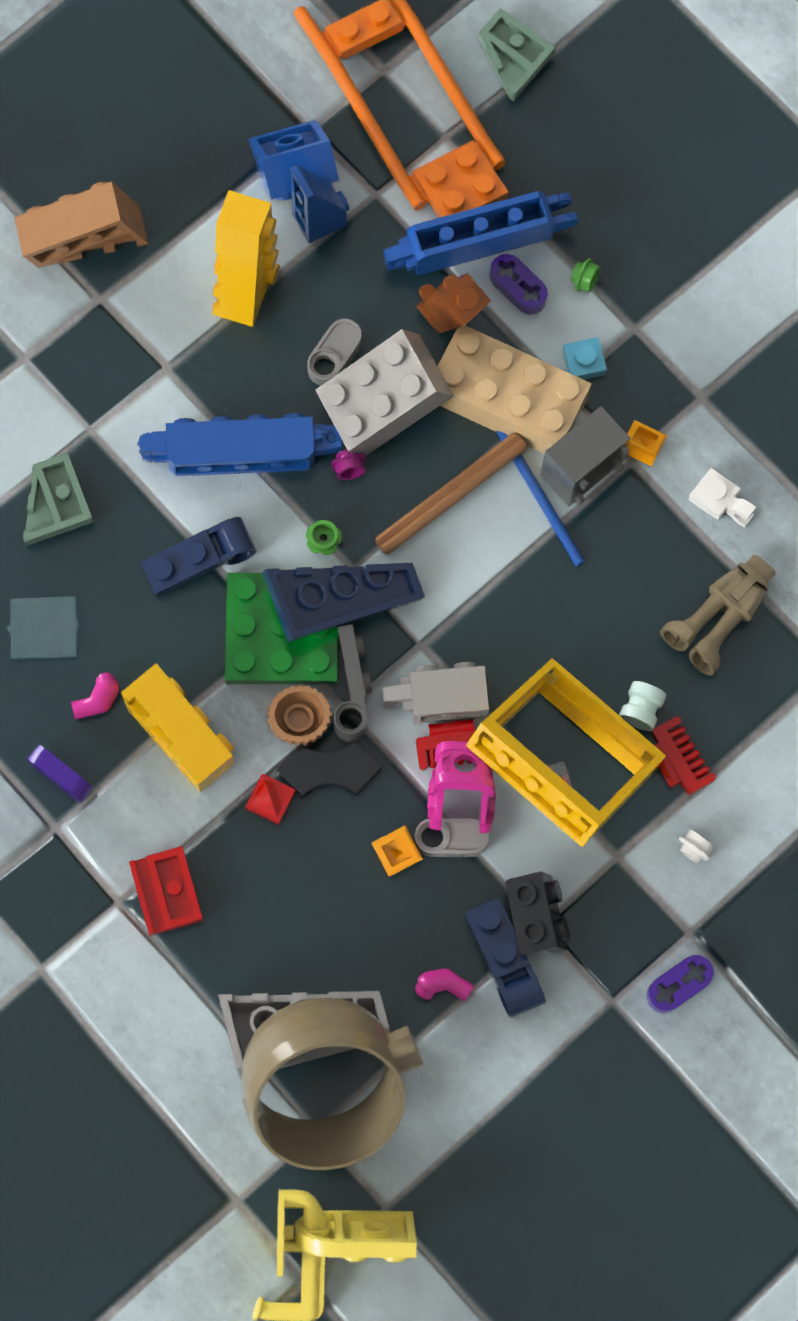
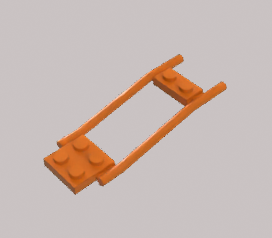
M378 0L326 26L323 32H321L305 6L295 9L293 13L295 18L329 67L393 178L415 211L423 209L429 203L438 218L509 199L508 190L493 170L501 169L506 164V160L485 131L420 20L406 0ZM404 26L408 27L474 140L413 170L411 175L407 174L340 60L341 58L343 61L403 31Z

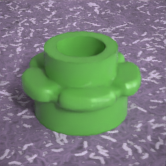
M591 258L585 260L584 263L577 262L574 267L571 282L575 283V290L577 292L584 290L590 293L597 282L601 267L592 263Z
M317 521L310 525L306 531V538H308L307 546L313 553L318 554L320 552L323 555H330L337 550V545L342 541L341 531L331 521ZM322 535L327 536V540L322 541L320 537Z

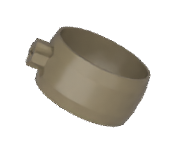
M338 998L307 999L280 1009L266 1019L253 1034L246 1048L243 1061V1103L252 1127L263 1145L274 1156L299 1168L310 1170L338 1169L366 1159L378 1151L392 1137L400 1124L405 1108L406 1085L404 1072L419 1067L424 1063L408 1026L388 1033L381 1022L370 1011L356 1003ZM329 1046L358 1048L375 1055L386 1064L381 1080L366 1099L350 1110L332 1117L308 1120L292 1118L272 1110L259 1099L267 1081L282 1065L292 1058L313 1049Z

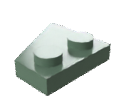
M501 8L480 30L478 40L509 99L513 102L555 54L556 47Z
M68 452L33 464L31 493L28 496L26 529L23 533L26 546L93 523Z

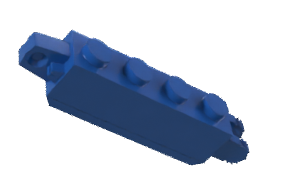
M535 191L415 224L407 229L406 237L398 240V245L384 249L383 257L388 271L407 267L408 271L414 270L416 276L550 240L553 237V233L573 228L580 221L575 212L552 217L551 212L566 208L573 202L569 193L564 192L545 197L544 192Z
M301 413L286 414L283 418L252 415L247 420H232L230 417L218 416L210 421L196 422L191 418L176 419L174 423H166V431L143 433L137 442L140 448L139 453L143 460L150 463L152 461L155 463L168 462L169 470L177 477L308 471L315 464V456L342 451V439L334 425L314 424L313 417H305Z

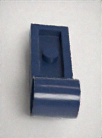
M234 517L207 530L205 529L140 563L154 594L160 597L225 564L235 565L244 562L254 556L257 550L241 517Z
M500 898L464 912L465 919L495 981L499 997L509 1018L545 1004L544 993L527 955H522L519 952L515 930Z

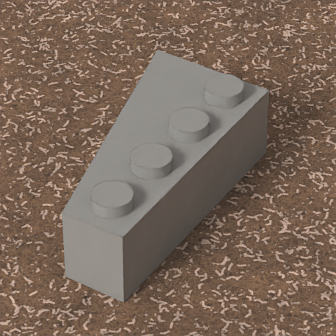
M380 991L328 992V994H307V992L292 993V995L259 993L252 994V996L218 994L240 1079H242L246 1048L259 1026L280 1009L299 1001L313 998H338L356 1003L370 1011L390 1033ZM329 1046L313 1049L292 1058L279 1069L355 1048Z

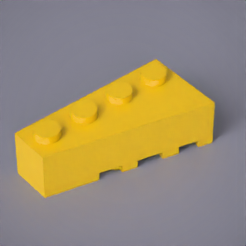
M228 190L216 222L215 253H217V258L214 265V274L218 275V283H215L213 287V296L217 297L212 307V315L253 327L268 284H275L280 264L276 263L279 250L275 249L278 235L274 233L277 219L272 218L270 202Z

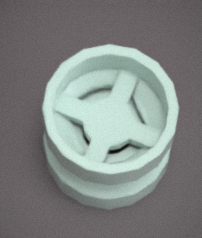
M633 681L628 691L630 699L627 704L622 706L619 716L632 727L644 731H653L657 721L656 711L663 706L667 695L653 685Z

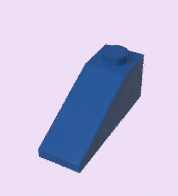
M298 165L291 167L292 214L308 243L310 244L347 226V211L350 208L344 194L341 191L336 192L330 181Z

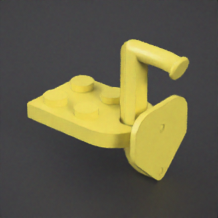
M279 1190L277 1277H283L284 1252H302L301 1303L264 1301L263 1297H259L253 1311V1320L256 1321L259 1318L269 1321H314L318 1319L324 1309L325 1257H343L351 1262L364 1261L366 1258H383L389 1262H402L407 1258H416L417 1241L413 1212L323 1211L316 1198L307 1191ZM284 1208H303V1216L295 1223V1237L294 1225H284Z

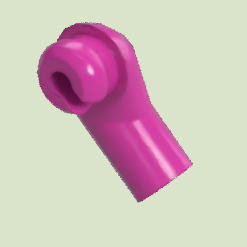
M108 672L100 674L96 678V685L90 697L71 702L76 720L105 713L111 708L119 692V683L113 674Z
M442 968L421 974L418 977L415 992L420 998L430 1000L435 993L447 990L465 1002L475 985L453 971Z

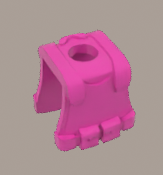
M445 741L437 744L435 750L437 767L432 771V777L429 781L427 803L429 827L433 830H441L445 789L480 791L479 833H489L492 829L496 809L493 769L466 746L468 742ZM460 760H468L476 768L470 772H461L454 765Z

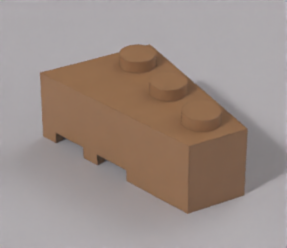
M112 181L96 183L89 190L78 194L64 195L57 202L46 206L32 207L25 214L14 217L22 255L38 268L82 259L81 252L103 247L104 253H110L115 251L114 245L136 240L137 246L148 244L140 206Z

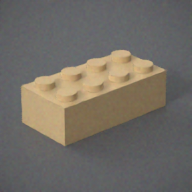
M466 325L456 329L437 366L453 394L452 398L440 405L441 407L493 431H500L509 436L512 433H517L524 440L526 446L543 454L574 428L588 400L592 385L588 381Z

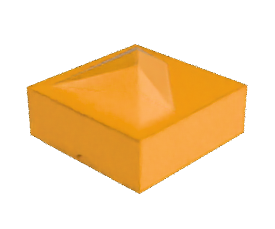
M634 420L627 433L631 438L628 445V455L652 466L667 435Z
M406 825L372 842L389 877L423 860Z

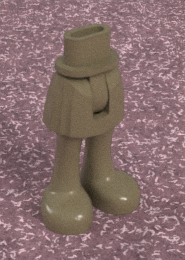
M753 555L746 564L739 563L736 568L724 574L709 586L711 595L693 615L683 621L674 620L667 622L660 630L662 638L673 649L685 651L695 640L701 629L716 613L722 610L724 615L689 652V660L696 669L705 675H714L720 668L719 650L723 641L741 621L750 622L757 612L764 594L770 588L768 582L776 574L775 570L757 555Z

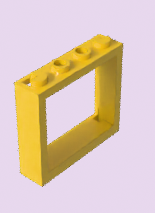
M553 658L479 725L466 744L472 752L581 847L650 778L666 757L664 753ZM537 694L543 695L634 774L600 811L503 728Z

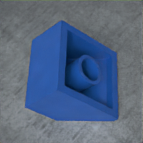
M316 120L249 138L264 188L271 200L283 201L292 198L290 168L295 165L331 183L339 181L331 142Z

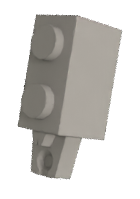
M474 662L456 663L450 669H439L437 665L419 666L416 668V671L410 672L409 677L400 678L401 685L382 687L383 706H403L404 713L412 712L413 724L488 717L489 703L485 666H476Z

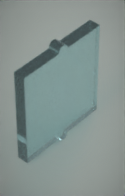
M75 596L10 599V625L7 626V631L11 634L12 660L77 657V631L80 630V625L76 622Z

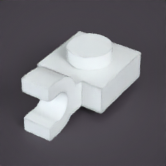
M712 468L709 469L694 488L688 499L716 520H719L726 513L744 528L754 517L753 512L756 510V506L750 502L736 498L740 492V487Z

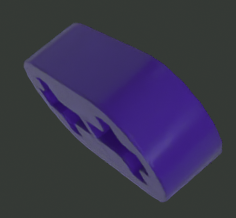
M501 254L493 260L490 268L492 284L524 314L532 315L542 311L546 305L548 295L545 284L514 255ZM500 267L505 270L511 267L513 269V279L507 274L503 277L499 276ZM521 287L530 294L536 291L538 293L537 302L533 299L525 301V291Z
M39 744L26 759L41 774L79 803H82L94 789L79 774Z
M692 955L655 979L648 987L646 993L649 1006L659 1013H668L698 994L712 982L714 968L711 962L701 955ZM689 964H692L695 968L700 965L704 968L705 972L701 975L703 982L700 983L697 979H693L686 985L681 979L690 972ZM676 984L679 990L671 995L672 1004L669 1005L665 1000L660 1003L656 1000L655 997L659 993L657 986L661 985L663 989H667Z

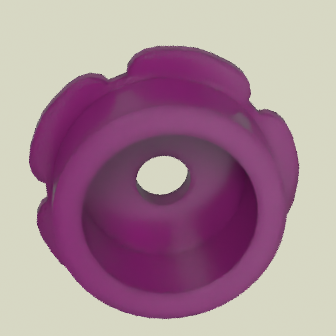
M347 449L342 450L336 454V459L331 462V468L334 469L337 478L340 480L358 478L366 471L364 466L366 456L361 453L349 452Z

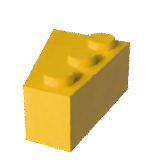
M157 663L121 692L130 714L200 793L234 765L231 752L235 749L222 733L215 735L207 725L210 720L197 705L191 706L184 697L186 695L184 690L172 677L169 679Z

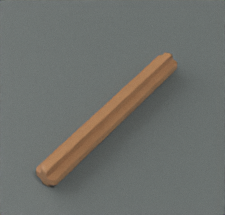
M512 433L379 534L375 539L378 548L384 554H390L524 452L526 444L521 436L517 433Z

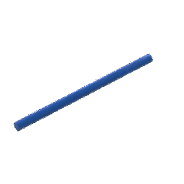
M496 431L501 441L509 436L503 432ZM518 455L513 459V462L576 567L585 563L584 558L523 455Z

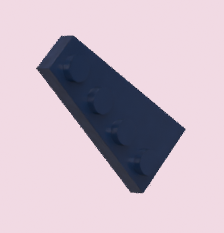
M412 562L367 564L366 566L359 567L343 565L314 569L312 567H297L291 570L274 568L266 569L262 572L287 642L411 604L425 597Z

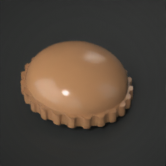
M302 685L297 687L290 686L288 689L284 688L281 693L278 692L276 697L271 700V705L268 707L269 712L267 713V718H269L268 725L271 726L270 730L275 733V737L280 738L282 742H288L289 745L296 744L297 746L301 744L308 745L309 742H315L317 738H321L323 733L327 731L332 715L330 712L331 706L328 705V699L324 698L323 693H319L316 688L312 689L310 686L303 687Z

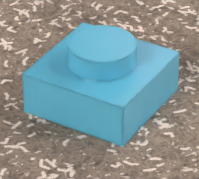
M598 337L563 344L562 351L568 373L583 380L606 375L607 368Z

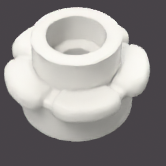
M689 830L684 838L679 837L678 840L683 845L679 851L696 864L701 859L704 861L711 859L709 854L714 849V846L705 838L692 830Z

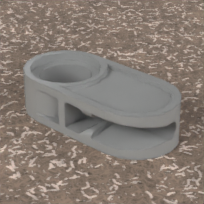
M340 319L328 328L307 360L308 375L315 384L323 385L350 364L361 346V330L358 324L349 319ZM321 359H328L334 363L335 368L330 374L321 375L315 371V363Z
M442 818L440 831L443 834V842L439 846L431 848L426 846L421 839L423 831L430 828L429 819H425L417 826L414 841L420 853L425 856L475 857L485 851L490 836L489 833H479V820Z

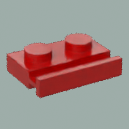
M182 846L145 856V858L136 861H129L150 937L157 933L168 932L203 921Z

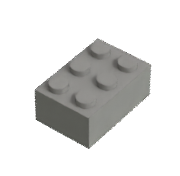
M404 329L395 333L315 389L347 450L364 455L370 454L453 397L450 388L421 336Z

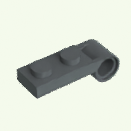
M352 624L338 627V640L350 701L340 704L335 710L334 730L336 735L345 742H356L365 736L368 728L366 693H372L368 670L361 671L359 658L365 657L362 635H354ZM353 714L360 718L361 724L355 729H346L341 725V719L346 715Z

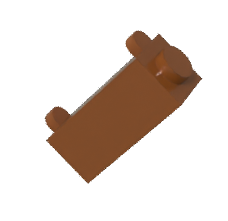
M466 273L458 277L455 275L446 276L443 282L436 288L430 284L421 286L419 295L423 300L415 307L439 334L465 326L491 300L472 277Z

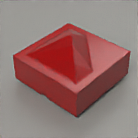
M261 774L245 805V809L280 825L296 793V789L265 774Z

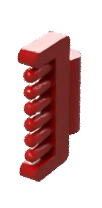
M676 716L654 728L651 735L657 743L654 746L666 755L658 768L669 787L674 788L681 783L686 793L691 795L713 783L716 775L710 773L702 777L709 773L710 768L708 766L692 772L704 765L705 760L699 758L687 764L699 757L700 752L694 750L684 757L682 756L693 750L695 743L690 742L678 749L680 745L690 740V735L685 734L673 741L674 738L686 731L684 726L678 727L682 720Z
M473 719L428 724L429 736L419 737L415 742L419 769L422 771L427 769L426 752L428 753L430 768H436L435 750L437 744L445 741L468 742L476 731ZM460 760L457 763L463 765L465 761Z

